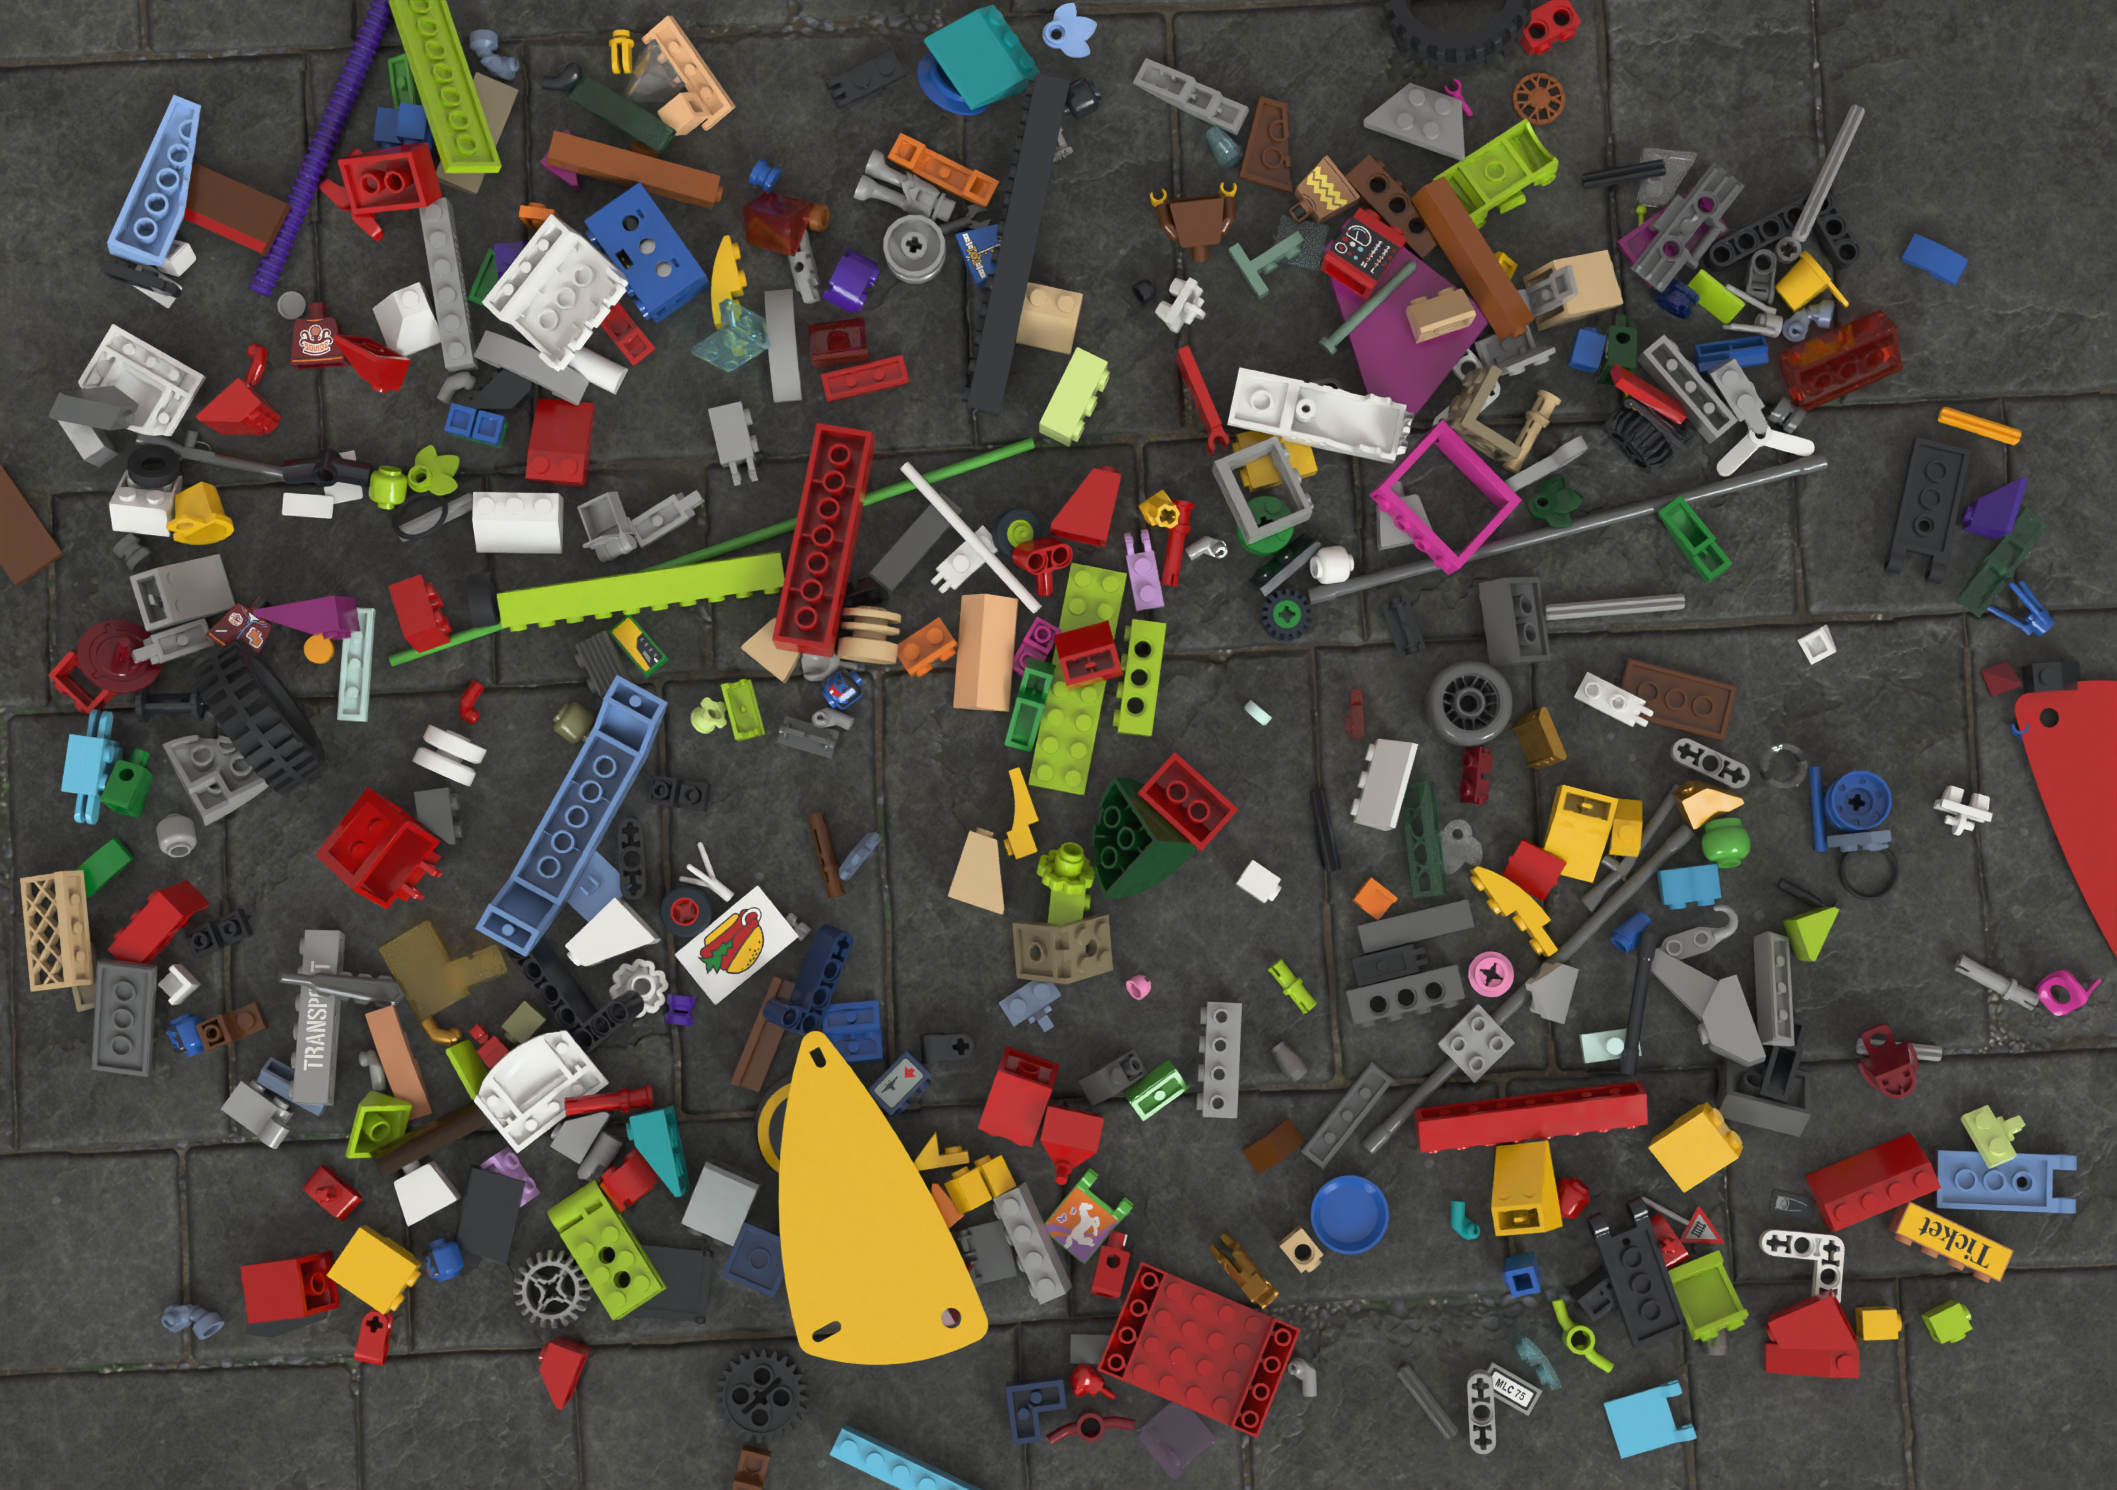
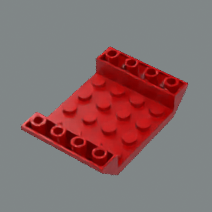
M1140 1262L1097 1370L1258 1438L1301 1329Z

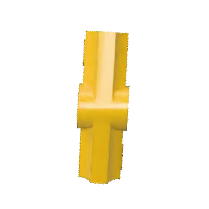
M1160 490L1138 505L1144 519L1151 526L1156 524L1159 527L1164 526L1171 529L1178 524L1180 512L1164 490Z

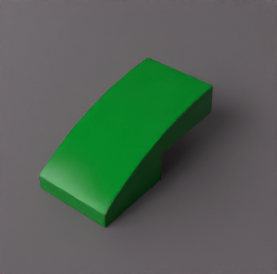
M117 837L106 843L76 869L84 870L86 898L94 896L111 878L118 876L134 860L133 856Z

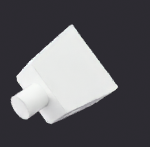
M417 1160L402 1168L406 1175L394 1181L398 1199L408 1226L462 1198L435 1161L421 1167Z

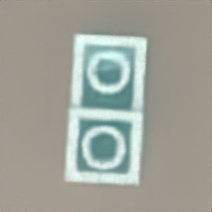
M1518 1335L1520 1343L1516 1344V1349L1520 1360H1526V1363L1531 1367L1539 1364L1540 1367L1536 1368V1372L1541 1385L1546 1384L1547 1388L1551 1391L1561 1388L1559 1378L1544 1353L1525 1335Z

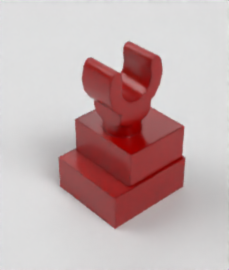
M478 1023L469 1030V1033L482 1045L477 1053L489 1069H492L501 1058L513 1050L501 1037H491L482 1025L479 1026Z

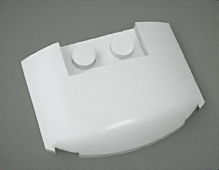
M112 324L78 383L82 389L114 385L137 402L139 406L135 412V419L126 429L150 436H172L206 377Z
M567 1030L542 1034L515 1047L489 1071L483 1080L479 1094H476L474 1102L517 1153L566 1117L565 1097L594 1095L609 1084V1081Z

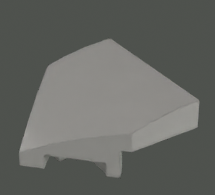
M1544 962L1541 966L1540 974L1535 979L1529 978L1525 983L1526 990L1532 991L1533 1000L1530 1011L1541 1014V1018L1564 1024L1579 969L1560 963L1553 965Z

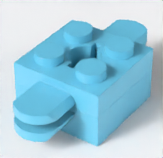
M93 709L89 716L87 735L69 734L61 791L78 794L74 819L78 823H84L86 820L88 824H96L102 793L117 760H122L123 750L120 748L121 742L110 740L113 723V713L111 711H103L101 713L100 710Z

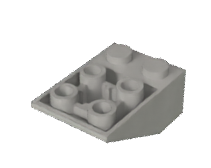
M220 554L158 567L130 576L145 629L154 634L229 611L236 604Z

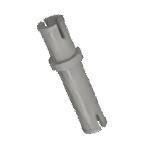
M1964 954L1960 955L1959 958L1961 960L1957 959L1954 965L1955 971L2002 995L2001 998L2005 1000L2011 999L2030 1011L2034 1009L2033 1005L2036 1006L2039 1001L2040 995L2017 983L2018 980L2014 978L2008 979L1966 957Z

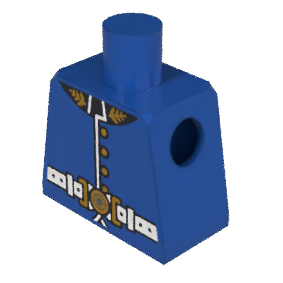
M998 224L955 235L956 243L977 289L986 285L988 274H994L995 264L991 263L994 246L999 247L1001 236L996 235Z

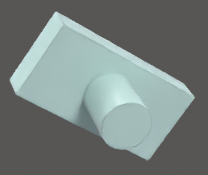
M1627 1028L1580 1034L1583 1063L1620 1059L1621 1052L1624 1049ZM1639 1041V1056H1642Z

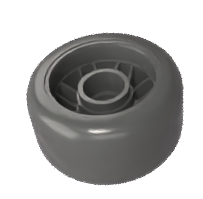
M1476 660L1459 661L1441 670L1430 682L1425 695V713L1432 729L1445 741L1463 747L1478 746L1494 739L1508 724L1513 709L1512 692L1505 677L1491 665ZM1462 697L1472 699L1474 708L1471 712L1462 710L1460 706Z

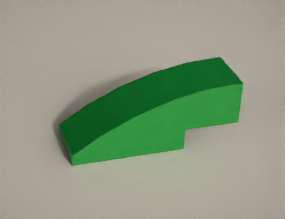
M1681 495L1658 512V515L1681 551L1707 585L1731 567L1733 563L1715 542V536Z
M1029 657L1004 745L1032 752L1056 665Z

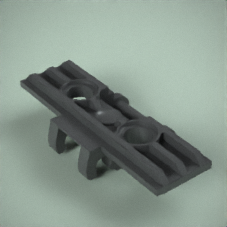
M1713 162L1685 199L1678 194L1673 195L1667 203L1669 206L1660 218L1654 219L1648 228L1653 232L1655 230L1658 231V234L1630 269L1660 293L1665 290L1684 264L1695 270L1699 265L1698 261L1719 234H1723L1727 230L1718 220L1740 194L1745 185ZM1700 198L1711 200L1713 204L1711 212L1704 213L1699 210L1698 200ZM1703 222L1710 228L1691 253H1689V250L1685 248V244ZM1665 243L1673 247L1675 257L1665 255L1663 252Z

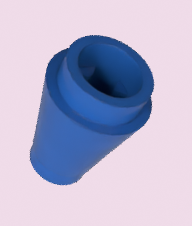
M1637 911L1636 914L1613 930V936L1610 938L1611 942L1624 953L1635 950L1640 940L1641 931L1645 932L1651 923L1650 918L1643 912Z

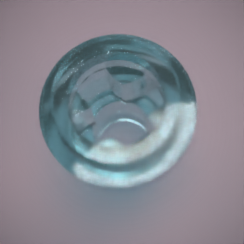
M1214 126L1206 132L1205 137L1219 165H1223L1228 169L1242 159V147L1220 129L1219 126Z

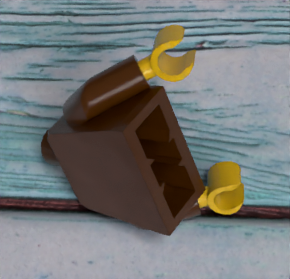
M1222 182L1219 194L1167 200V193L1162 189L1163 198L1156 200L1153 197V193H1150L1151 203L1156 207L1155 211L1160 227L1171 241L1179 242L1181 248L1191 247L1193 262L1208 261V245L1219 244L1221 237L1227 235L1235 219V199L1233 198L1237 190L1235 183L1232 185V191L1226 192L1223 188L1224 182Z

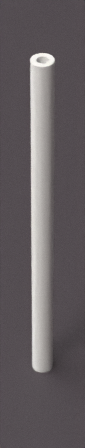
M909 462L905 463L900 470L1033 614L1042 607L1039 602Z

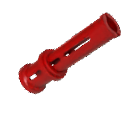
M1171 499L1172 503L1178 508L1180 515L1178 516V524L1171 529L1166 527L1169 535L1160 584L1178 587L1185 536L1191 532L1189 521L1191 509L1195 508V503Z
M645 1085V1088L630 1090L622 1087L618 1092L565 1097V1115L619 1109L624 1113H628L630 1109L638 1108L653 1110L651 1085Z

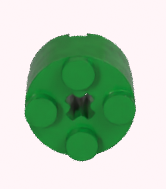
M1257 497L1247 503L1258 527L1261 521L1268 524L1292 514L1287 505L1276 497ZM1237 523L1235 527L1236 537L1242 548L1261 557L1277 554L1287 545L1294 530V526L1247 545Z

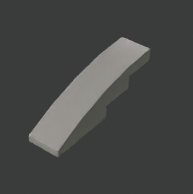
M1148 58L1143 62L1133 81L1134 85L1163 101L1235 135L1238 134L1249 113L1247 106L1223 97L1221 92L1197 83L1194 77Z

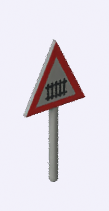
M1641 1197L1645 1204L1686 1225L1679 1238L1681 1243L1726 1244L1699 1205L1689 1221L1650 1199Z

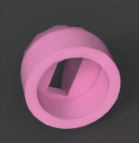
M1145 975L1133 976L1126 982L1128 992L1137 1000L1144 998L1151 990V982L1145 980Z

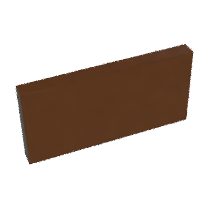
M0 462V565L14 585L19 586L65 553Z

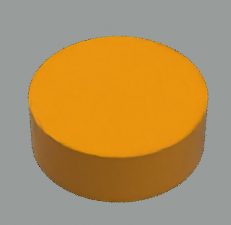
M314 635L305 642L304 653L311 662L323 664L333 657L334 645L330 639L324 640L323 635Z

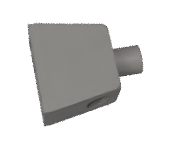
M1397 481L1390 489L1432 530L1418 494L1405 496L1402 481ZM1377 504L1378 551L1414 544V540L1406 532L1399 530L1395 526L1394 520L1386 512L1377 508L1379 505Z

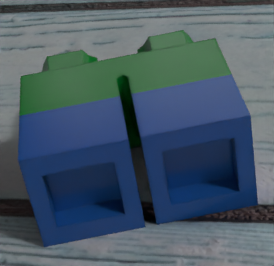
M451 403L444 431L453 437L501 449L508 421H505V417L482 410L478 412L477 409Z

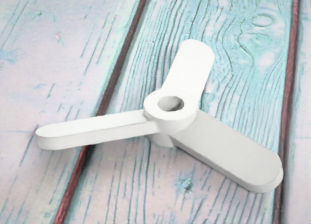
M1769 426L1767 431L1762 433L1763 439H1758L1755 433L1748 427L1747 435L1718 462L1717 472L1723 477L1730 476L1762 446L1772 447L1801 456H1810L1814 452L1815 447L1809 439L1772 430Z

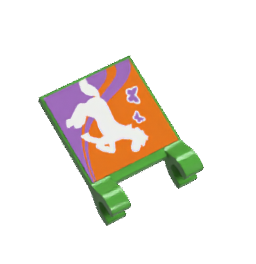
M1091 1168L1085 1172L1044 1223L1050 1237L1084 1265L1134 1205L1128 1198L1124 1197L1118 1206L1112 1209L1089 1190V1187L1099 1175Z

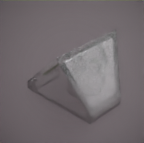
M656 39L651 40L638 56L621 101L669 102L685 87L682 78Z

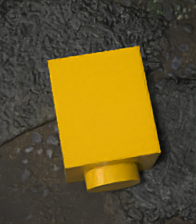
M1890 1306L1855 1308L1856 1337L1862 1340L1898 1339V1331L1902 1329V1321L1896 1309Z

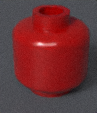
M1575 1176L1571 1178L1562 1177L1557 1182L1556 1189L1561 1218H1577L1590 1202L1588 1194L1590 1189Z

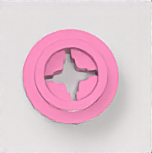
M1484 952L1476 956L1469 965L1468 979L1472 988L1480 995L1497 997L1504 994L1511 987L1514 979V970L1511 962L1504 955L1498 952ZM1496 963L1494 972L1502 979H1491L1487 986H1485L1487 976L1480 969L1489 970Z

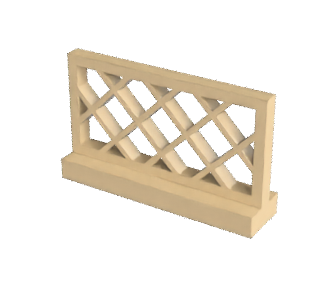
M84 870L60 871L52 874L20 878L31 992L94 984ZM53 882H55L56 895L50 889ZM31 883H35L40 889L36 898L32 895ZM46 896L52 902L47 911L41 905ZM56 910L58 913V923L53 918ZM36 912L43 918L39 926L35 924L34 916ZM48 924L54 930L50 939L44 934ZM59 938H60L61 951L55 946V945L57 944ZM39 940L46 946L41 955L37 951ZM51 953L57 958L53 968L47 963ZM62 966H63V976H64V980L58 975V973H59V971L61 970ZM43 969L48 974V977L44 984L41 985L40 971Z

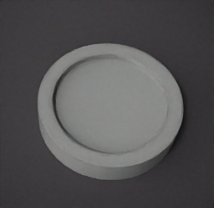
M289 291L279 298L277 307L279 313L284 318L297 320L305 314L307 303L301 294Z

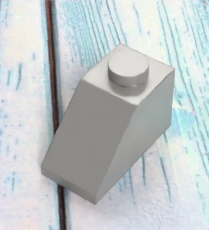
M608 1110L565 1121L563 1125L558 1123L550 1138L554 1139L550 1147L581 1164L601 1131L605 1128L613 1112Z

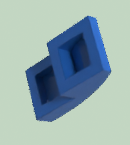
M1914 234L1902 257L1904 263L1928 271L1930 277L1956 286L1968 263V259L1918 234Z

